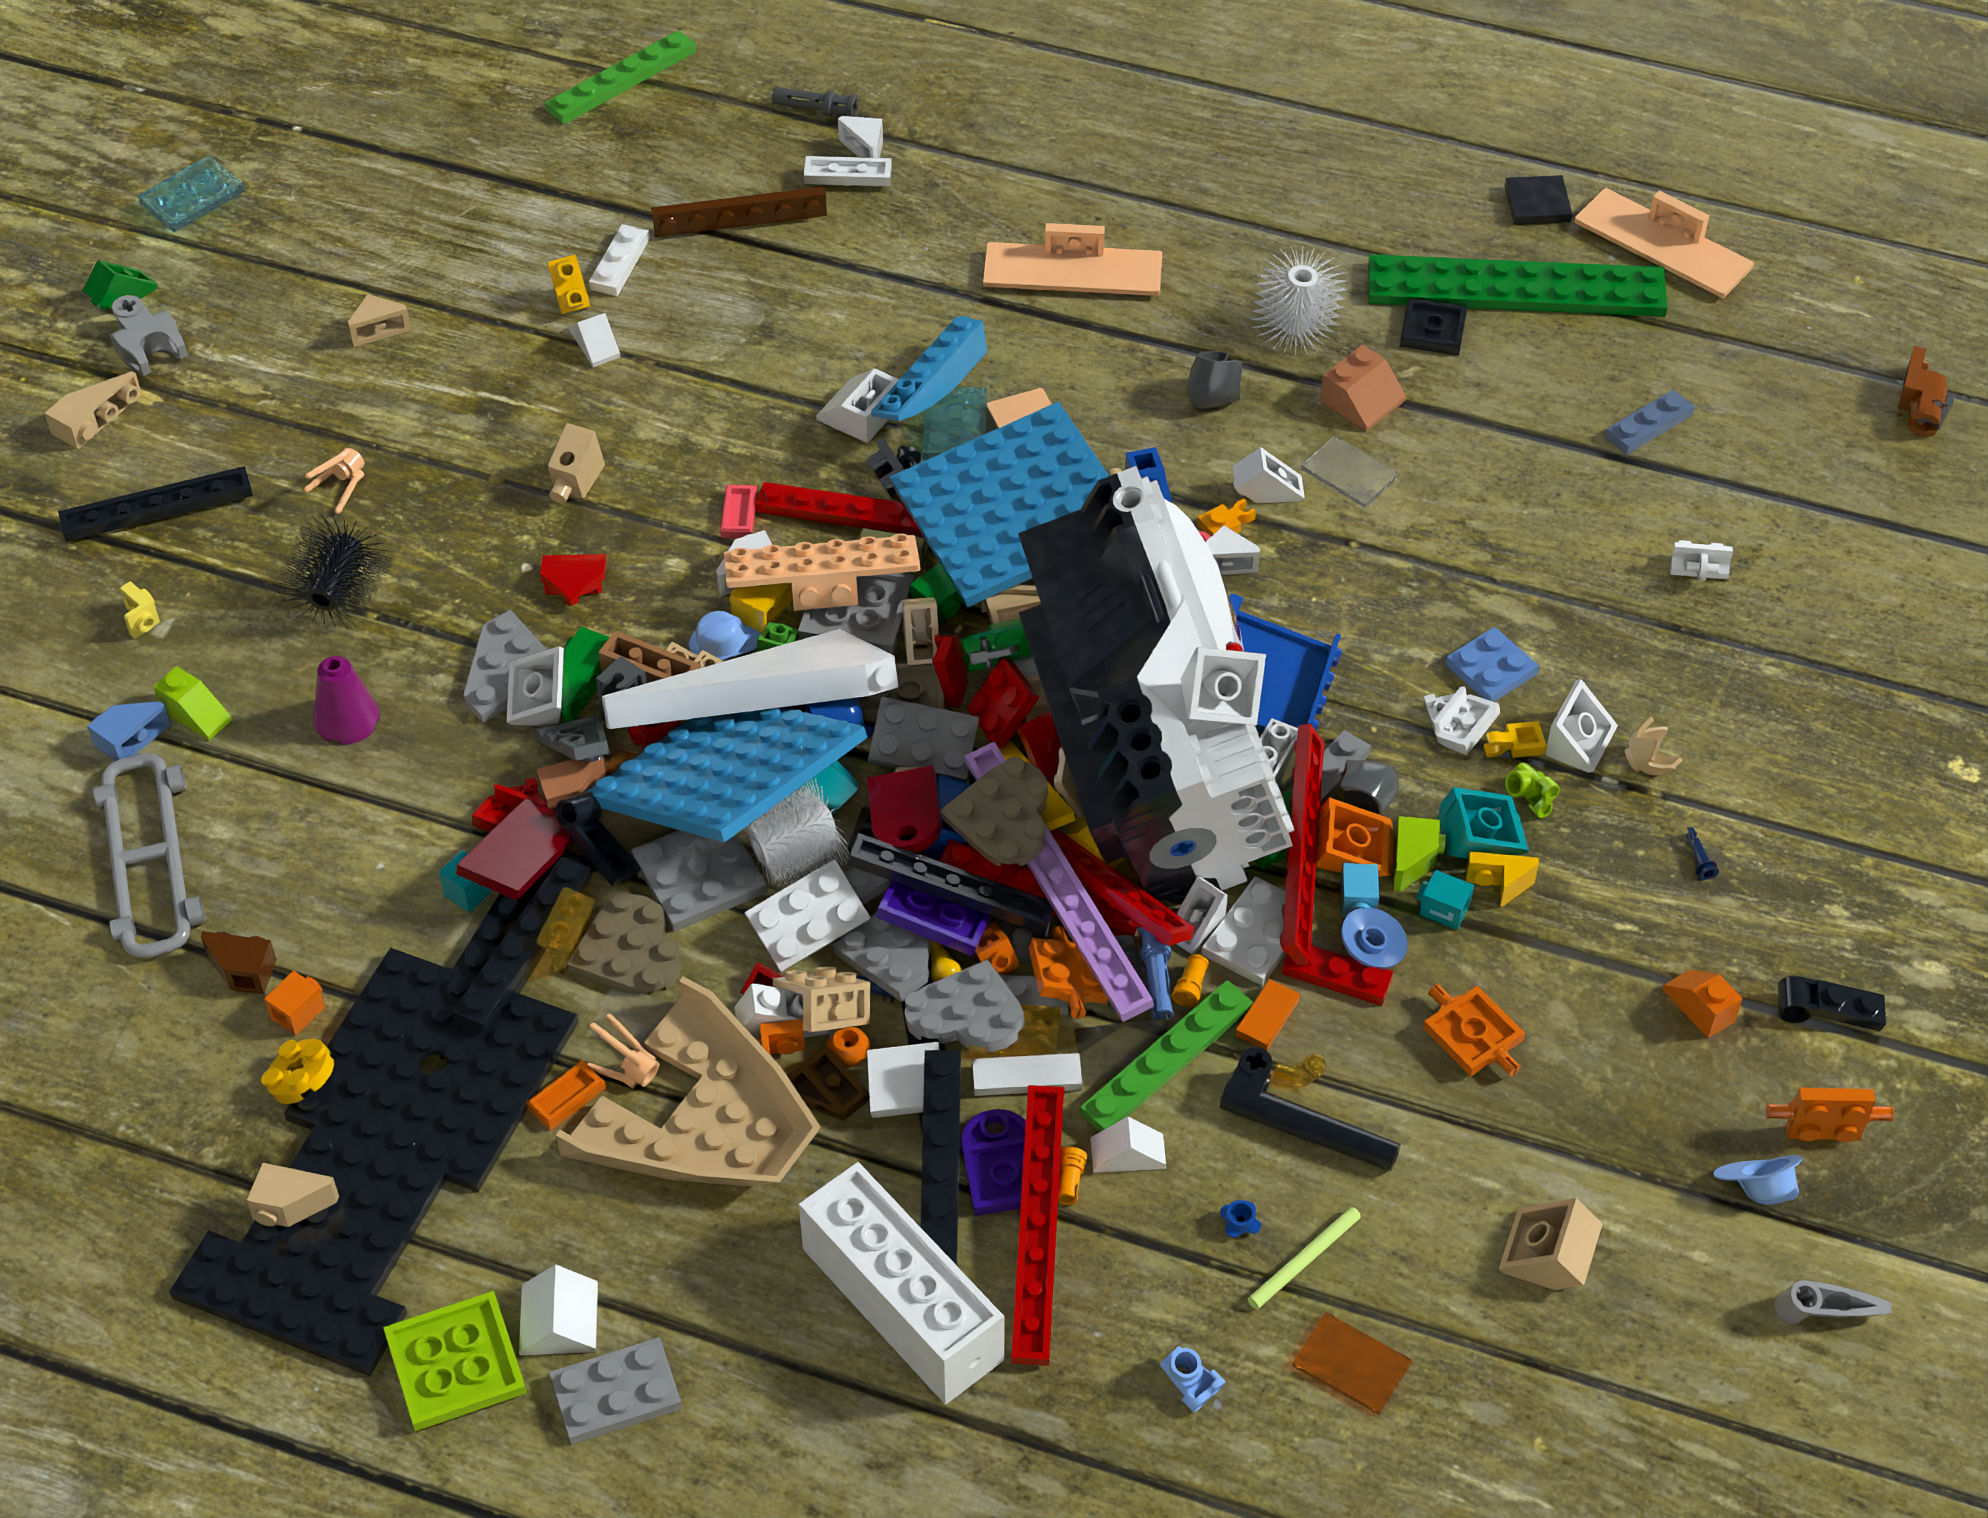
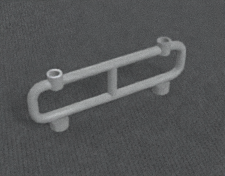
M151 753L134 755L112 762L102 773L101 786L93 788L97 807L104 806L118 915V919L110 921L112 937L114 941L121 940L124 951L136 958H150L173 952L186 943L190 936L191 926L206 923L205 911L200 896L186 898L172 793L187 790L185 776L180 764L167 767L164 759ZM152 767L155 771L164 842L124 851L118 811L119 797L115 786V778L125 771ZM166 856L176 933L171 938L141 945L135 941L136 929L131 912L126 865Z

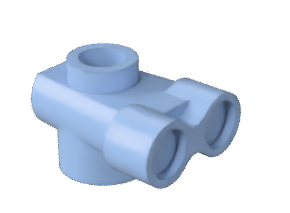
M1178 1346L1159 1365L1184 1395L1181 1401L1193 1413L1197 1412L1226 1383L1214 1369L1209 1372L1203 1367L1200 1356L1189 1348ZM1177 1368H1185L1188 1374L1179 1372Z

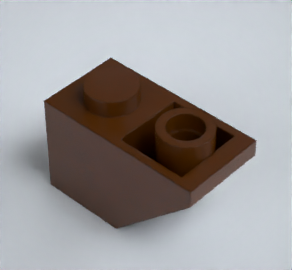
M203 931L201 940L207 957L230 990L265 994L276 963L271 940H266L259 936L244 937L231 935L227 932L213 933Z

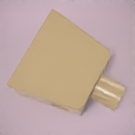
M569 423L566 424L548 464V471L553 483L549 497L555 502L564 504L569 495L580 499L584 498L603 470L605 462L595 431Z
M934 597L902 600V616L908 665L933 664L932 659L937 652L934 636L939 635L936 600ZM917 645H927V646H929V647L924 648V649L914 648V647L917 646Z

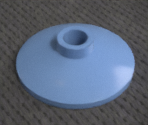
M1367 907L1368 909L1359 908L1349 913L1341 926V939L1346 950L1355 960L1367 967H1376L1378 969H1389L1402 961L1407 952L1408 942L1405 931L1395 918L1382 910Z

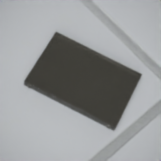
M1165 1018L1074 1029L1077 1052L1080 1054L1084 1086L1110 1082L1167 1032Z

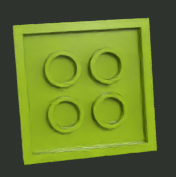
M494 1291L383 1327L415 1432L527 1394Z

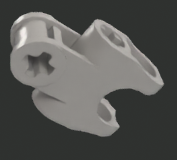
M125 295L114 301L112 310L118 319V331L110 334V339L124 363L139 375L145 376L151 373L147 357L153 352L168 351L177 359L188 356L176 322L167 310L164 309L152 315L141 299L133 295Z

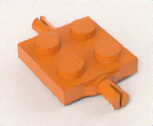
M1057 926L1052 930L1053 939L1032 938L1028 948L1039 996L1057 998L1069 1003L1071 1016L1076 1019V1016L1078 1019H1081L1086 1015L1084 1003L1106 1004L1108 998L1075 943L1068 941L1066 928L1062 927L1060 930V926Z
M1436 984L1429 990L1428 995L1441 1007L1437 1013L1424 1021L1423 1029L1470 1077L1487 1065L1498 1063L1510 1077L1520 1070L1521 1065L1508 1052L1524 1041L1525 1032L1478 985L1467 993L1451 997L1440 984Z
M1799 1087L1796 1098L1790 1103H1767L1766 1118L1788 1119L1785 1126L1787 1139H1800L1802 1141L1826 1139L1851 1142L1861 1139L1866 1125L1871 1121L1893 1122L1894 1108L1893 1106H1874L1876 1102L1874 1089Z

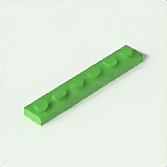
M677 30L546 101V111L564 125L696 52V45L682 32Z
M1226 980L1080 1107L1079 1114L1098 1132L1129 1117L1249 1011L1253 1001L1230 981Z

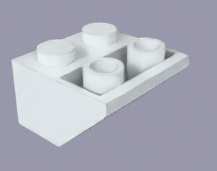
M875 368L850 378L816 415V419L868 443L889 420L872 417L871 410L899 379Z

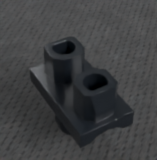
M881 438L876 442L880 450L866 460L877 477L890 468L893 469V471L879 479L891 497L896 494V491L891 484L890 476L919 464L922 456L916 447H906L905 445L898 448V454L895 456L885 439Z

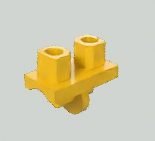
M576 254L546 262L561 314L590 307Z

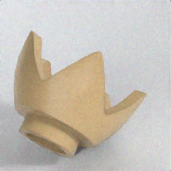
M1651 716L1633 732L1629 739V747L1625 749V754L1629 764L1636 772L1643 771L1647 775L1670 774L1676 770V766L1683 760L1678 756L1658 753L1668 727L1646 729L1654 721Z

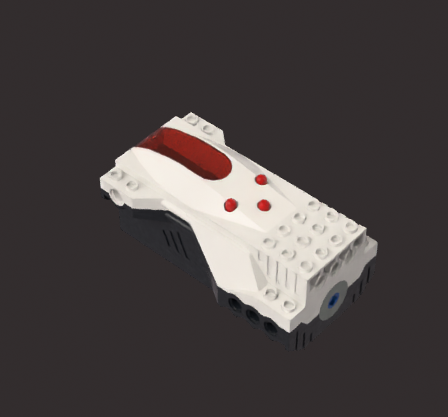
M1134 466L1098 480L1080 510L1018 533L1041 602L1040 605L1019 612V616L1089 832L1105 863L1108 864L1128 856L1144 889L1149 895L1159 901L1166 900L1170 903L1182 905L1197 877H1202L1221 891L1246 882L1247 878L1243 868L1249 867L1248 862L1293 846L1288 833L1295 830L1255 725L1187 718L1180 678L1195 648L1203 647L1244 652L1240 627L1232 601L1209 546L1191 520L1176 505L1164 499L1157 480L1150 482L1148 476L1141 478L1137 467Z

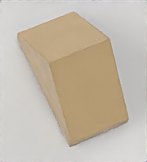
M369 294L348 320L350 336L354 347L411 331L406 305Z

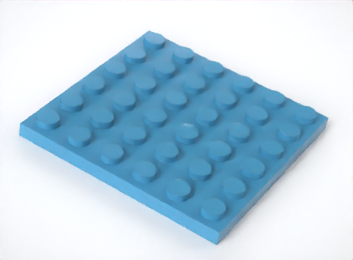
M1058 401L890 476L893 488L966 607H969L1031 579L1032 575L1018 533L1080 510L1097 481L1108 477L1109 474Z
M785 707L693 718L683 725L671 729L663 739L648 745L644 752L634 759L622 763L617 771L599 779L596 785L586 792H592L603 809L725 843L864 741L867 735L864 726Z

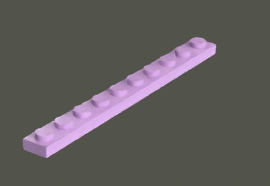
M995 742L964 756L965 763L976 781L989 770L1006 761ZM1045 825L1044 848L1034 860L1027 863V866L1119 1018L1124 1022L1154 1007L1153 999Z

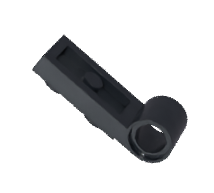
M584 792L560 800L555 809L559 824L571 836L572 841L609 884L615 886L636 878L641 868L598 820L601 816L602 808L598 800L593 796V793Z
M1788 976L1778 982L1779 1017L1785 1022L1801 1023L1814 1016L1875 1031H1881L1886 1025L1885 995L1800 976Z

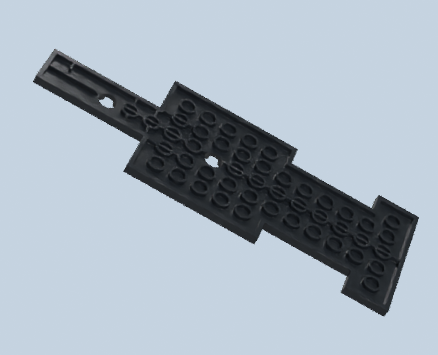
M565 851L561 855L591 868L592 874L596 869L586 857L569 851ZM561 856L518 900L502 894L498 895L453 969L390 947L327 1045V1048L332 1053L330 1056L334 1060L331 1075L316 1092L310 1088L300 1094L304 1099L297 1103L289 1104L284 1112L287 1121L312 1130L288 1168L333 1177L339 1194L337 1203L289 1227L277 1224L265 1226L255 1220L241 1243L208 1230L169 1292L172 1299L364 1375L371 1376L389 1345L383 1327L401 1322L407 1315L405 1306L377 1296L445 1181L476 1192L480 1191L528 1109L526 1102L537 1094L579 1023L578 1015L520 994L568 913L485 1032L454 1020L452 1010L505 937L503 933L504 927L509 922L518 919ZM430 1055H439V1059L443 1060L445 1058L447 1061L444 1070L433 1071L430 1075L422 1073L419 1070V1065L424 1058Z

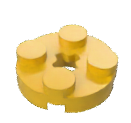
M294 1039L288 1040L280 1046L278 1050L279 1055L262 1075L261 1082L277 1102L282 1104L297 1103L304 1099L300 1094L310 1088L316 1092L327 1081L334 1067V1060L330 1056L332 1053L318 1039H305L299 1042Z

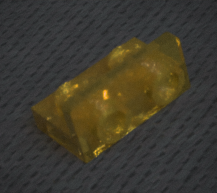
M567 887L562 889L537 939V944L550 950L549 954L554 956L550 969L560 974H564L567 963L575 952L591 919L596 902L595 899Z
M1020 1004L1024 1013L1025 1023L1018 1032V1040L1007 1048L994 1052H987V1047H985V1052L993 1055L1017 1057L1057 1054L1061 1008Z

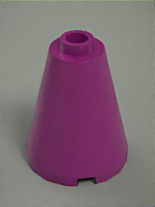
M341 656L328 657L319 664L317 669L313 723L316 732L328 742H330L329 739L340 742V745L360 742L370 736L375 730L374 726L377 720L379 721L380 719L378 704L346 658Z

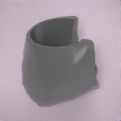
M1207 351L1196 355L1190 369L1187 385L1188 397L1196 409L1215 408L1240 400L1241 361H1227L1229 353L1222 351Z
M1347 760L1344 770L1341 772V788L1344 790L1343 802L1379 815L1387 811L1399 789L1398 774L1395 767L1390 764L1375 761Z

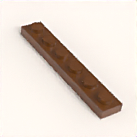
M824 186L651 208L655 237L827 216Z

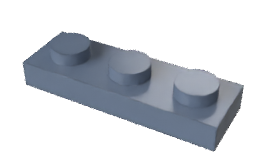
M1673 389L1607 428L1605 438L1624 454L1628 455L1693 416L1695 406Z

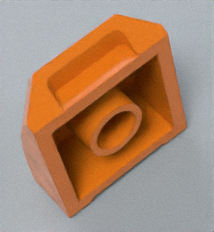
M1329 797L1320 808L1316 867L1342 873L1343 863L1378 864V877L1394 874L1395 836L1391 819Z

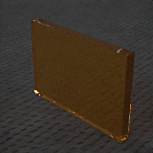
M1325 1312L1293 1361L1292 1366L1380 1415L1411 1366L1412 1359Z

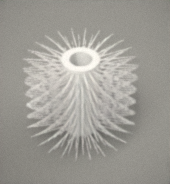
M1303 246L1301 265L1296 260L1294 266L1292 259L1290 261L1287 254L1285 256L1291 263L1292 268L1289 267V264L1286 265L1284 261L1282 262L1280 258L1278 259L1286 267L1288 273L1271 262L1269 263L1279 271L1260 267L1272 275H1257L1268 282L1256 284L1264 288L1265 291L1255 293L1264 298V300L1255 301L1254 303L1262 307L1265 303L1271 304L1264 305L1262 309L1252 310L1267 316L1251 319H1275L1261 320L1271 322L1258 327L1276 326L1272 330L1265 332L1266 334L1282 328L1278 333L1279 335L1284 331L1286 332L1284 335L1286 337L1289 333L1290 337L1292 335V341L1295 335V355L1296 335L1300 339V344L1303 334L1308 339L1305 332L1309 336L1311 335L1313 339L1315 338L1319 341L1309 328L1314 329L1315 333L1319 332V335L1326 338L1328 337L1318 329L1336 333L1325 325H1331L1333 322V325L1340 326V324H1337L1330 318L1342 317L1332 310L1344 307L1333 301L1344 300V297L1335 292L1347 290L1341 289V287L1328 290L1329 288L1327 287L1347 281L1324 280H1331L1329 278L1343 273L1322 275L1335 267L1332 266L1329 269L1316 272L1320 268L1319 266L1314 270V265L1312 264L1310 267L1309 262L1307 266L1306 261L1305 265H1303ZM1279 272V273H1282L1283 275L1278 276V275H1276V274H1274V273Z
M805 784L804 787L802 785L804 794L801 788H799L800 791L797 789L799 796L794 791L796 794L794 798L790 794L791 799L787 796L785 798L786 801L783 799L781 803L779 802L774 808L772 807L765 812L764 816L761 815L752 824L750 823L747 828L749 831L748 839L751 842V845L748 846H752L754 854L758 858V864L760 861L762 869L764 865L766 873L767 869L768 872L770 870L772 877L774 875L777 882L779 879L781 884L783 881L785 886L786 883L782 874L787 882L786 876L789 879L788 872L793 881L791 872L797 882L793 871L797 878L799 877L794 867L798 874L799 869L804 877V875L806 876L805 870L809 869L810 873L814 872L813 869L812 871L807 864L808 862L811 867V862L814 866L812 859L815 862L816 868H818L816 861L818 864L820 861L822 866L825 865L823 856L825 859L826 857L824 852L827 855L828 861H830L831 854L835 860H839L834 848L836 845H840L839 842H841L840 839L836 838L837 834L841 838L842 836L837 832L836 828L838 827L835 826V819H833L831 812L827 808L828 799L825 805L823 803V791L821 801L819 791L817 796L814 784L811 787L812 792L809 786L807 789Z

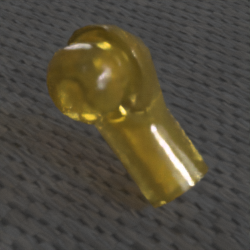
M1313 1053L1296 1066L1277 1062L1274 1079L1300 1086L1309 1085L1325 1072V1059L1321 1054Z

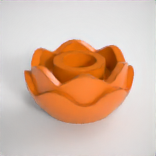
M852 1026L838 1028L833 1031L827 1039L826 1046L846 1067L860 1065L864 1059H867L870 1041L862 1030Z

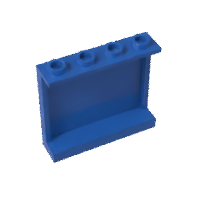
M1231 593L1230 599L1240 627L1244 652L1266 654L1257 725H1255L1257 732L1262 734L1271 718L1296 728L1300 725L1311 723L1313 728L1317 730L1320 721L1314 718L1315 714L1321 715L1327 700V696L1322 695L1323 690H1329L1335 675L1334 672L1330 671L1331 666L1336 667L1342 653V649L1337 648L1341 634L1336 633L1331 645L1240 611L1243 597Z

